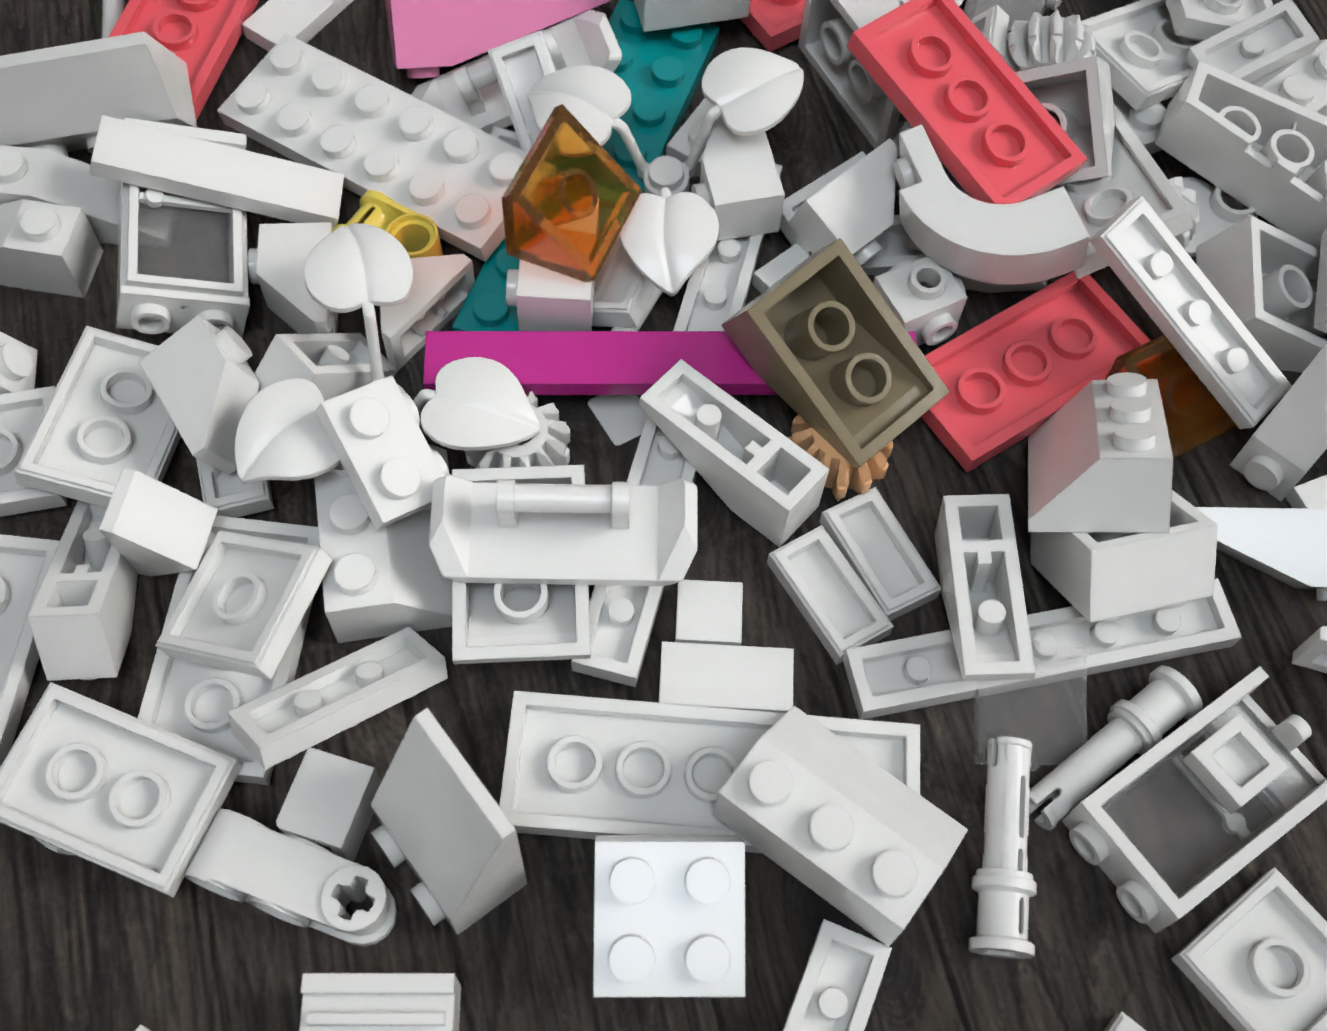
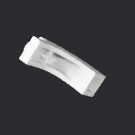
M922 124L899 133L900 158L893 160V168L901 189L899 190L900 222L914 244L934 262L965 278L1004 285L1030 284L1045 281L1084 266L1090 236L1064 186L1013 204L982 202L964 194L950 181Z

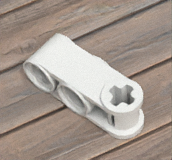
M223 808L218 809L184 873L185 878L220 896L238 902H248L261 911L285 922L303 928L310 927L357 946L364 947L377 944L387 937L395 926L398 914L396 900L378 873L369 867L339 857L304 838L275 832L247 816ZM368 895L373 902L370 911L356 910L351 917L346 910L349 902L362 903Z

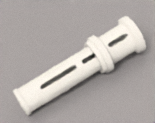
M1161 665L1150 673V683L1131 700L1121 699L1113 704L1107 716L1108 724L1030 789L1029 815L1046 800H1053L1041 811V814L1034 821L1043 829L1052 830L1057 826V822L1115 771L1127 763L1136 753L1143 755L1162 741V735L1182 718L1191 719L1203 708L1202 699L1196 688L1186 677L1169 666Z
M1000 736L997 739L989 738L987 740L988 767L985 792L984 854L982 868L976 870V874L972 877L971 888L978 893L976 936L969 938L968 950L986 956L1027 959L1035 957V945L1028 941L1029 898L1037 895V883L1033 881L1034 876L1027 872L1032 742L1018 737Z

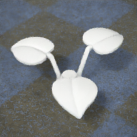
M740 47L730 49L715 57L708 64L702 77V93L714 106L706 112L688 159L684 163L673 156H660L651 163L645 161L628 125L619 119L631 106V91L618 75L607 69L591 65H576L556 70L534 84L527 98L531 105L537 128L543 137L563 151L571 153L590 152L598 149L608 141L612 129L619 133L636 165L637 175L644 179L645 193L632 196L622 207L618 217L619 238L626 254L640 273L658 289L673 297L678 293L689 276L709 257L718 240L719 221L717 214L704 198L690 192L689 178L697 173V163L714 122L722 115L727 128L740 136L756 135L773 128L787 116L799 99L803 88L804 73L797 63L757 48Z
M352 223L348 226H340L312 249L306 259L304 279L307 291L312 299L327 310L347 313L362 307L373 380L371 383L384 378L374 305L394 306L403 303L408 298L413 287V266L406 249L390 233L376 226ZM466 357L446 364L436 376V391L423 389L413 400L418 412L423 408L420 415L423 432L432 441L450 449L479 451L503 448L521 443L539 434V421L520 382L507 367L492 359ZM302 378L281 380L263 388L248 403L239 421L235 437L236 468L239 479L243 484L265 480L309 479L325 474L341 463L315 412L320 403L324 402L321 391L313 382ZM398 385L400 391L405 392L404 389Z

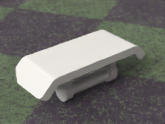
M590 9L542 30L556 70L576 65H591L614 72L622 60L621 49L605 13ZM489 54L417 85L411 94L488 134L491 133L494 126L505 128L513 124Z
M449 474L437 478L433 483L429 548L442 576L462 583L616 586L671 585L683 581L698 550V489L696 484L684 479H677L660 486L630 485V482H612V485L516 483V480H497V483H475Z

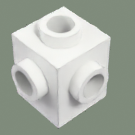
M928 256L916 261L913 259L903 260L894 265L888 272L876 276L873 282L907 331H915L917 346L924 343L930 346L939 344L956 331L968 298L964 284L958 274L940 266Z

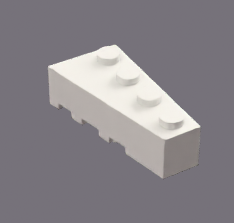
M1199 61L1168 104L1155 145L1246 207L1250 208L1252 206L1255 208V213L1280 230L1320 250L1321 235L1327 229V117Z

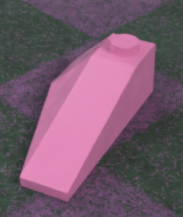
M385 0L393 63L397 69H407L408 78L440 76L439 67L454 66L488 52L487 50L532 34L611 0Z

